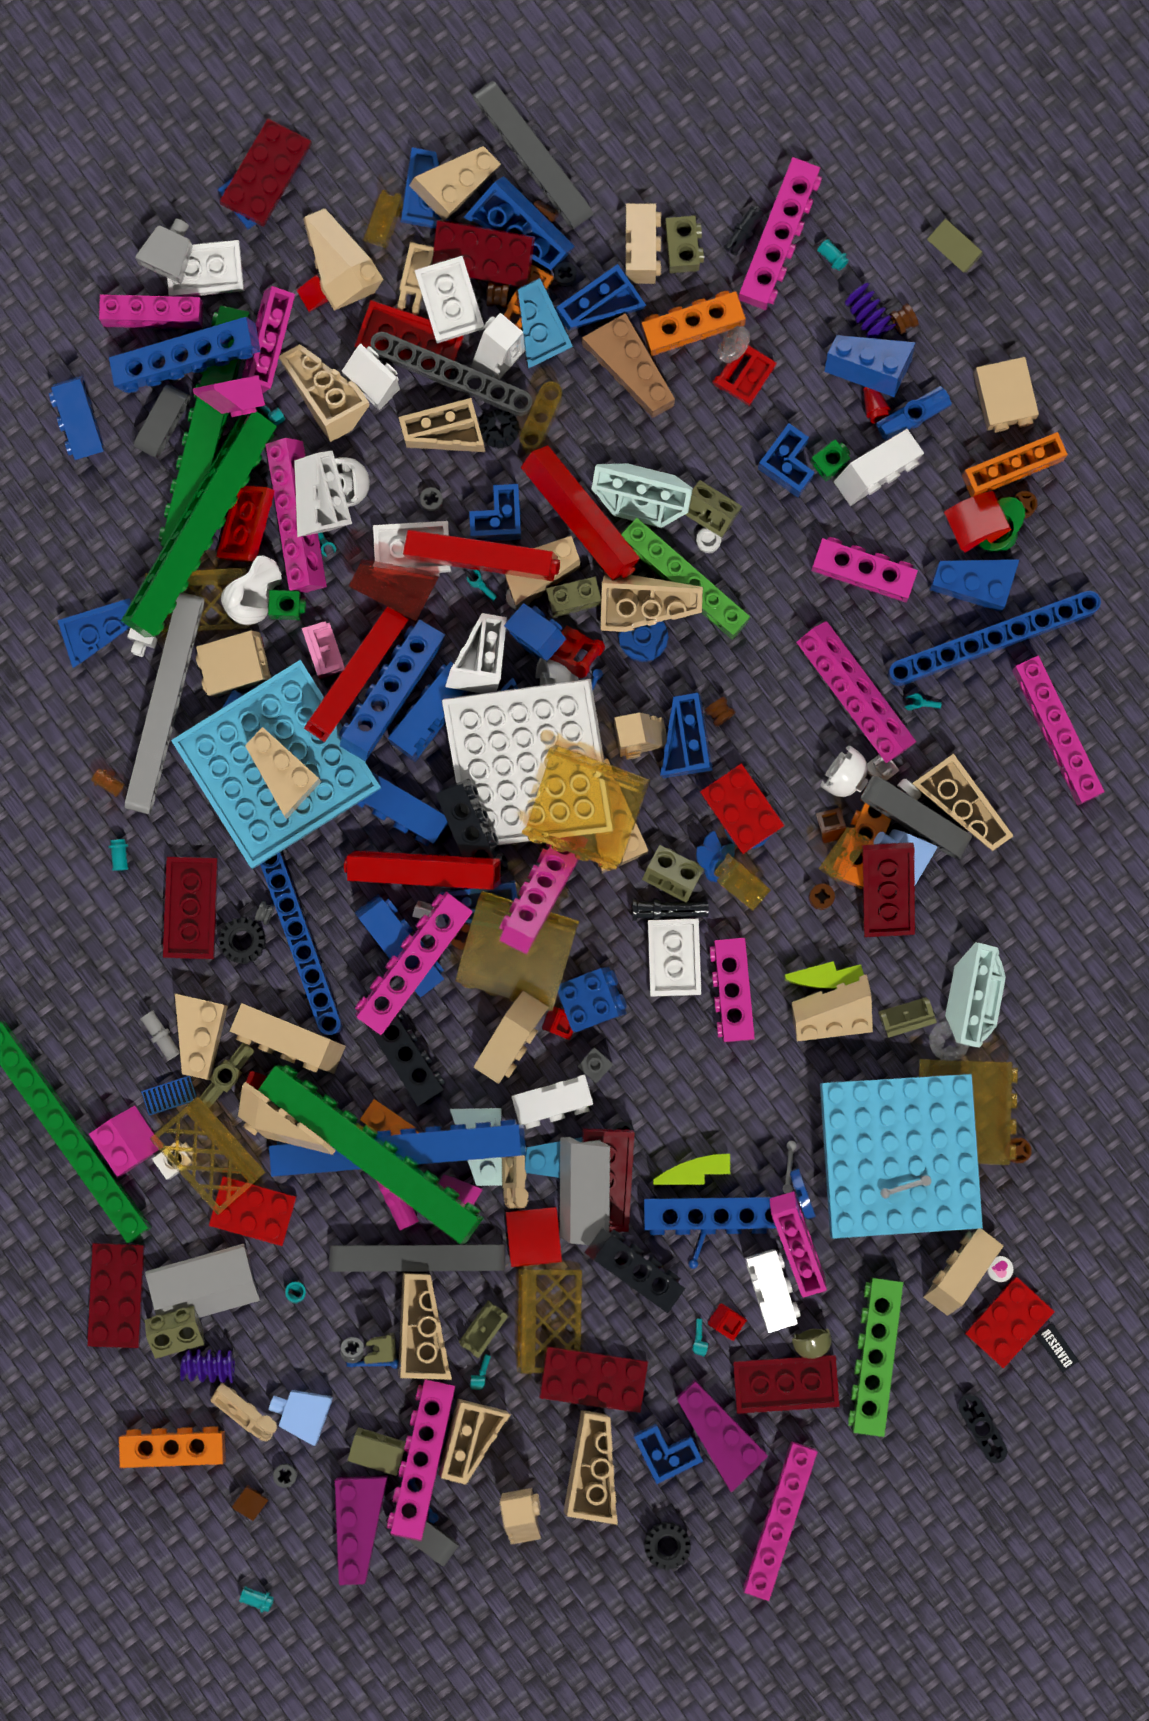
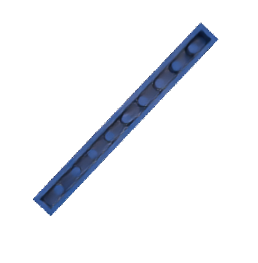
M233 689L222 708L243 695ZM372 772L381 789L356 805L361 808L367 805L373 809L372 814L383 821L387 817L395 822L393 827L406 834L409 830L417 835L415 837L416 841L427 847L429 844L435 846L448 826L445 815Z
M516 1120L501 1121V1126L491 1127V1122L475 1123L476 1128L466 1129V1124L450 1125L451 1130L441 1131V1126L425 1127V1133H416V1128L401 1129V1135H391V1130L377 1132L378 1139L384 1143L386 1140L391 1142L399 1149L397 1151L398 1154L404 1158L409 1156L418 1164L526 1155L524 1124L516 1125ZM277 1141V1145L269 1146L271 1177L361 1169L337 1150L332 1155Z

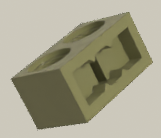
M696 216L666 218L665 229L669 273L699 271L700 263H704L703 247L698 248V239L702 238L701 223L696 224ZM680 228H687L690 234L682 237L677 231ZM683 252H689L693 258L689 261H684L679 255Z
M700 480L693 488L689 512L685 515L722 538L732 526L742 506Z
M596 577L546 588L552 617L601 606V597Z
M659 845L642 880L687 903L704 868L698 865L697 862L682 857L674 850Z
M194 1306L181 1308L177 1311L157 1315L145 1320L146 1338L155 1359L204 1345L203 1327Z

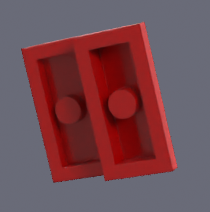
M993 491L968 498L944 511L960 549L965 553L986 539L992 543L1012 530Z
M557 1207L506 1212L511 1267L562 1262Z

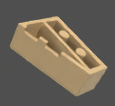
M482 146L414 177L409 186L442 220H446L497 171L501 164Z
M626 204V276L631 284H655L656 276H661V261H656V251H661V236H656V227H661V212H656V204Z
M262 727L245 746L285 818L288 819L321 783V780Z
M522 991L503 1017L474 1068L498 1084L504 1076L509 1078L517 1067L514 1061L516 1059L520 1061L528 1048L524 1045L526 1042L530 1044L538 1033L535 1028L549 1007L525 991Z
M981 1228L973 1232L968 1231L960 1241L962 1246L958 1251L955 1250L946 1261L948 1265L936 1275L932 1281L933 1285L923 1297L947 1316L963 1306L1003 1248L1001 1243Z
M532 1488L502 1493L500 1505L504 1528L510 1543L516 1544L541 1539L537 1515H540L541 1509L538 1493L533 1494Z

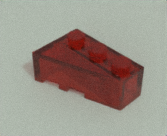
M361 559L350 580L349 587L416 621L439 578L440 572Z

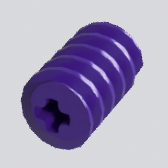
M867 282L849 294L845 305L847 307L853 306L850 313L857 315L855 321L863 323L861 326L862 331H869L866 338L875 339L889 332L896 323L888 325L887 322L891 319V316L882 317L886 308L877 309L876 306L881 300H871L875 291L866 292L870 285Z
M187 1349L185 1356L181 1360V1381H184L186 1375H188L189 1381L193 1382L198 1375L199 1381L205 1382L208 1375L211 1383L215 1382L217 1376L221 1383H225L228 1376L230 1382L233 1383L235 1359L232 1356V1352L228 1350L226 1357L223 1358L221 1350H218L215 1357H212L211 1350H208L205 1357H202L200 1349L197 1350L195 1356H192L191 1350Z

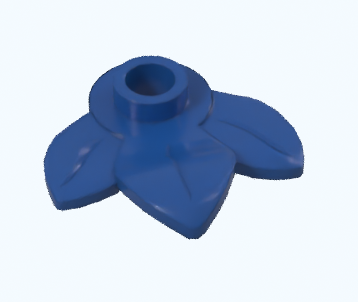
M711 831L705 837L703 846L697 847V861L704 868L705 875L709 881L719 882L726 877L728 868L734 861L735 845L727 844L721 846L716 832Z

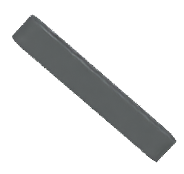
M491 81L474 93L472 97L477 106L570 228L574 230L592 217L594 214L588 203L498 85Z
M378 332L371 338V348L379 355L380 359L517 416H525L532 409L530 394L520 388L388 333ZM378 341H388L389 347L385 351H379L376 349ZM404 349L410 350L413 353L412 357L406 361L398 357L399 353ZM432 359L436 363L435 367L432 370L423 369L422 363L424 360ZM448 369H456L459 375L454 380H448L445 377V372ZM473 378H477L482 382L481 387L476 390L468 387V382ZM501 388L504 390L505 395L501 399H494L491 396L492 390ZM517 398H525L528 401V405L524 409L516 408L514 401Z
M505 1244L329 1246L330 1272L505 1270Z

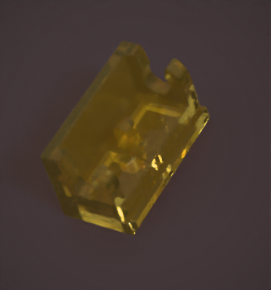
M381 190L365 233L364 241L387 249L403 206L402 195L395 193L394 196L387 194L386 190Z
M847 827L819 867V870L840 883L861 854L862 845H867L870 839L865 835L857 833L856 829Z
M728 853L724 861L714 872V875L719 877L717 882L753 911L771 889Z

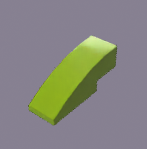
M834 961L785 974L783 977L785 981L799 986L833 990L837 989L839 984L844 983L846 986L859 981V977L863 976L864 973L861 964L836 971Z
M730 1154L709 1155L680 1163L654 1178L653 1185H705V1174H730Z

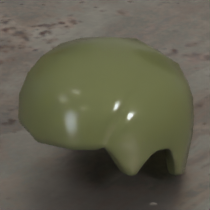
M809 1329L799 1335L794 1334L792 1342L800 1356L814 1359L823 1356L829 1350L832 1338L829 1329Z

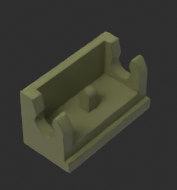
M947 219L927 239L963 273L967 272L983 255V252Z
M927 997L878 1011L886 1038L937 1023L930 1000Z
M488 1300L460 1339V1345L479 1358L509 1314Z
M394 1333L373 1337L366 1343L367 1346H377L373 1347L374 1352L368 1353L364 1357L365 1364L393 1362L396 1359Z
M358 1427L347 1461L397 1476L406 1442Z

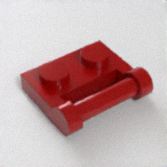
M738 341L735 346L736 351L721 374L716 376L712 383L717 388L726 391L750 406L777 363L746 343ZM743 356L750 357L735 383H729V378Z
M566 626L561 632L566 640L549 660L564 665L573 675L584 678L589 673L590 666L595 658L605 650V644L599 639L592 640L581 634L578 630ZM582 649L587 651L582 661H574Z

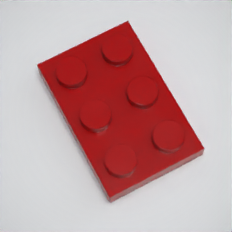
M244 486L237 494L238 500L236 504L229 509L216 557L223 560L253 562L256 559L275 490L256 486Z
M742 763L700 791V794L742 855L785 826Z
M223 1176L209 1226L283 1246L297 1197Z
M1015 1276L966 1330L965 1334L1004 1369L1055 1311Z

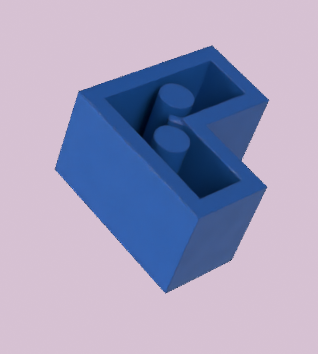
M788 423L759 462L758 470L799 498L813 479L815 472L796 459L807 445L809 437Z
M518 484L493 485L494 510L469 511L471 539L480 541L521 539Z
M523 603L506 622L504 627L523 649L538 660L542 658L547 662L566 640L560 632L562 627L552 618L547 620L545 618L546 615L536 606L531 609Z
M657 1423L634 1434V1439L656 1484L703 1462L691 1435L667 1446Z

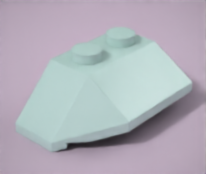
M627 463L597 464L592 483V491L599 496L613 516L632 521L638 518L644 524L660 528L689 512L693 491L691 486L675 475Z
M975 942L954 966L945 1016L957 1043L980 1048L983 1041L997 1027L1006 978L997 947Z

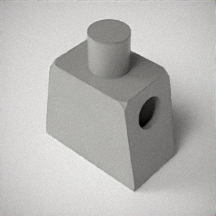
M175 219L170 230L157 226L137 253L135 258L138 264L181 284L193 247L191 241L184 237L189 225L180 219Z

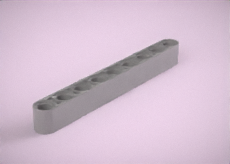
M182 592L176 600L177 605L172 613L125 800V809L149 815L152 812L204 607V597Z

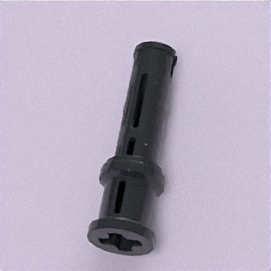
M632 898V921H636L637 918L660 920L661 917H708L709 915L708 901L687 903L683 901L660 902L658 898H653L652 901H637L636 898Z

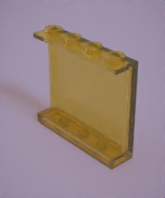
M555 744L549 748L546 757L549 760L527 826L522 830L521 834L528 836L527 838L532 842L550 844L551 848L556 851L574 853L575 857L579 860H592L597 862L598 866L603 869L616 870L623 862L650 780Z
M482 891L476 905L455 982L461 983L466 988L484 990L492 996L501 995L507 997L512 1002H515L522 991H525L548 1006L547 1010L552 1011L580 921L550 912L529 952L525 954L499 941L503 932L499 927L505 915H512L509 909L513 901Z
M920 1059L919 1077L972 1074L978 1164L1011 1165V1160H1016V1145L1011 1144V1134H1016L1017 1119H1012V1109H1017V1093H1013V1083H1018V1068H1013V1062Z

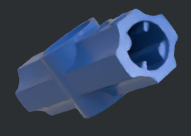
M940 386L917 400L909 401L905 407L876 423L881 437L888 441L906 429L910 430L919 427L922 422L952 405L950 397L946 390ZM915 410L919 413L920 417L917 419L909 416L908 411Z

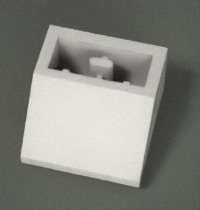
M360 344L343 368L342 374L346 380L357 384L366 399L380 410L400 390L399 378L396 376L398 373L388 363L383 365L378 359L379 355L370 346L365 348Z

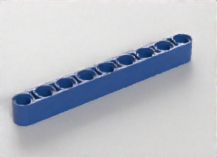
M1085 591L903 658L892 664L888 670V680L895 686H903L1092 616L1099 609L1101 604L1100 597L1093 591ZM1082 599H1090L1094 605L1093 609H1085L1082 605ZM1066 607L1070 611V617L1062 618L1058 613V609ZM1043 616L1047 621V625L1039 627L1035 623V617ZM1014 624L1020 625L1023 628V635L1017 636L1013 634L1011 626ZM996 633L1000 637V643H990L988 634ZM973 642L977 648L976 652H967L964 648V643ZM941 651H950L953 654V660L950 662L944 661L940 655ZM926 659L930 664V668L928 670L919 669L917 660ZM898 667L903 668L906 671V678H896L893 670Z
M279 852L275 863L269 865L263 862L260 865L317 1026L323 1034L334 1036L340 1032L342 1020L282 852ZM278 875H283L286 879L285 885L281 888L273 886V879ZM285 899H292L294 901V908L289 912H284L281 909V904ZM295 922L301 923L303 927L301 934L297 936L291 935L289 930L290 926ZM303 946H309L311 949L310 957L305 960L300 959L298 956L299 949ZM310 970H317L320 977L316 983L311 984L307 981L306 976ZM321 993L326 994L328 997L326 1006L317 1007L315 1004L316 996ZM328 1017L335 1018L337 1023L336 1028L332 1031H326L323 1026L325 1019Z

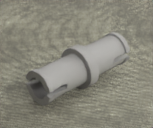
M154 1010L140 1018L153 1037L151 1038L152 1042L157 1043L167 1061L180 1054V1050L169 1035V1029L164 1028Z

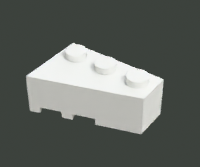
M501 313L496 318L492 316L484 325L485 331L471 365L472 369L498 380L503 377L525 351L523 331Z
M908 429L851 462L836 478L834 483L851 506L866 495H871L879 490L884 483L887 482L889 484L896 480L902 471L906 470L909 472L919 465L917 460L924 452Z
M333 451L315 453L295 460L297 537L331 531L352 524Z
M481 614L459 657L450 669L446 687L477 693L497 691L501 678L506 630L504 625L506 624L507 617Z
M585 1075L511 1096L519 1124H524L526 1129L540 1126V1120L550 1118V1122L564 1119V1113L574 1111L575 1115L589 1112L588 1106L593 1105Z
M775 1249L745 1257L744 1259L767 1332L770 1333L798 1324L796 1318L801 1316L797 1303L791 1302L789 1293L793 1292L789 1278H784L782 1268H785L781 1253L777 1254Z

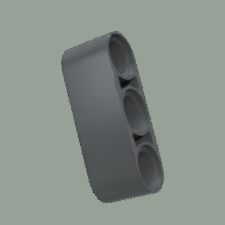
M167 384L138 433L134 447L154 458H158L185 412L191 396Z
M409 1504L405 1505L402 1509V1515L406 1518H413L417 1513V1510ZM397 1505L395 1506V1508L392 1510L391 1513H395V1512H396V1507H397ZM388 1516V1517L386 1518V1520H385V1522H386L387 1524H388L389 1516ZM426 1519L422 1542L407 1539L442 1566L446 1565L460 1546L456 1540L434 1523H431L429 1519Z

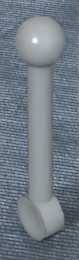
M789 1141L786 1145L788 1149L786 1183L782 1188L785 1194L793 1190L790 1173L792 1171L793 1151L796 1149L794 1141Z
M922 1176L920 1180L892 1189L884 1188L881 1190L880 1195L883 1198H888L890 1194L919 1185L928 1186L931 1184V1178L929 1176Z

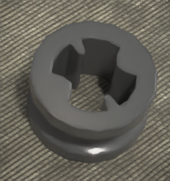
M426 488L420 495L421 505L426 511L434 512L441 508L443 503L442 494L436 488ZM435 494L438 502H433L431 506L427 505L428 502L425 500V497Z
M263 900L256 913L255 921L261 920L264 925H268L275 905H268L267 901Z
M350 1337L342 1342L341 1357L345 1362L353 1364L362 1359L364 1346L361 1340ZM353 1346V1349L356 1347V1354H351V1351L348 1354V1347Z
M284 1463L275 1469L273 1479L279 1487L287 1488L296 1481L297 1471L293 1465ZM281 1469H285V1472L287 1470L291 1471L290 1482L285 1483V1480L282 1482L279 1479Z

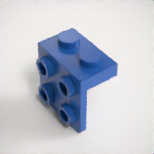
M609 967L597 969L557 986V992L572 1031L578 1032L627 1014L625 1011L627 1008L625 998L622 994L619 995L616 987L618 984L616 974L613 970L610 971Z

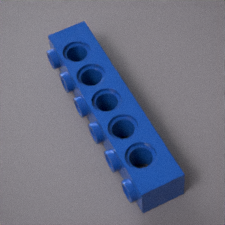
M243 317L109 357L114 386L125 393H133L138 391L139 387L146 385L157 386L161 384V381L167 379H181L184 377V374L190 372L201 373L206 371L207 367L214 365L225 366L234 359H249L253 354L261 352L256 323L247 317ZM234 339L233 345L228 348V343ZM211 346L210 352L205 355V350ZM188 353L187 359L182 362L184 354ZM165 359L164 366L159 368L161 361ZM142 366L141 373L137 375V370Z
M420 619L415 627L411 625L404 635L405 642L402 646L399 644L396 646L391 655L393 660L389 665L384 664L378 674L379 681L376 685L373 683L370 685L365 694L367 699L363 704L358 703L352 713L353 720L350 724L346 722L339 733L341 737L340 747L366 762L440 650L445 634ZM417 647L422 652L415 653L411 650V648ZM398 667H406L409 671L401 672L398 670ZM392 686L396 689V691L389 692L385 689V687ZM372 706H381L383 711H375L372 709ZM366 725L371 730L362 731L359 729V726Z
M773 1197L644 1199V1230H650V1235H665V1230H675V1235L691 1234L690 1229H701V1234H716V1229H726V1234H742V1229H752V1234L767 1233V1228H776L774 1222L769 1223L765 1219V1212L771 1208L770 1198ZM722 1208L727 1211L728 1219L724 1223H717L714 1220V1212L717 1209ZM744 1208H749L753 1212V1219L749 1223H743L739 1218L740 1211ZM668 1209H673L677 1213V1220L672 1224L665 1223L662 1218L664 1211ZM692 1209H699L702 1212V1220L697 1224L691 1223L688 1219V1214Z

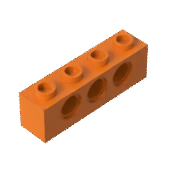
M723 291L716 294L714 299L708 301L706 299H699L694 301L690 307L684 309L682 306L675 307L668 311L669 314L660 317L658 314L651 315L644 319L645 322L641 323V330L650 356H654L744 326L746 318L736 291L732 293ZM713 309H718L723 315L716 319L711 317L709 312ZM695 317L698 319L699 324L689 326L686 323V319ZM665 325H672L676 331L672 334H666L662 328Z
M1056 432L968 468L964 471L962 478L970 496L973 497L1063 462L1068 454L1059 433Z
M865 802L861 811H855L851 824L855 825L852 834H846L841 846L845 848L842 858L837 856L832 871L836 872L835 879L863 889L862 863L859 865L852 864L849 860V855L852 852H858L862 855V845L874 844L876 835L880 832L886 834L891 821L889 817L882 813L879 818H872L868 814L870 806ZM864 828L870 830L872 839L867 842L862 841L859 838V830Z
M217 1426L203 1427V1432H193L192 1427L177 1428L176 1433H167V1428L151 1429L152 1433L141 1434V1429L126 1430V1434L119 1436L120 1468L216 1465L226 1462L225 1431H218ZM194 1439L203 1441L205 1446L203 1452L198 1453L193 1450L192 1441ZM168 1440H174L178 1443L179 1450L177 1453H170L167 1450L166 1444ZM143 1441H149L153 1445V1452L151 1454L142 1452L141 1443Z

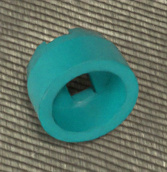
M292 1282L286 1287L285 1296L289 1302L299 1303L305 1298L306 1289L300 1282ZM290 1289L301 1294V1297L298 1298L290 1294Z

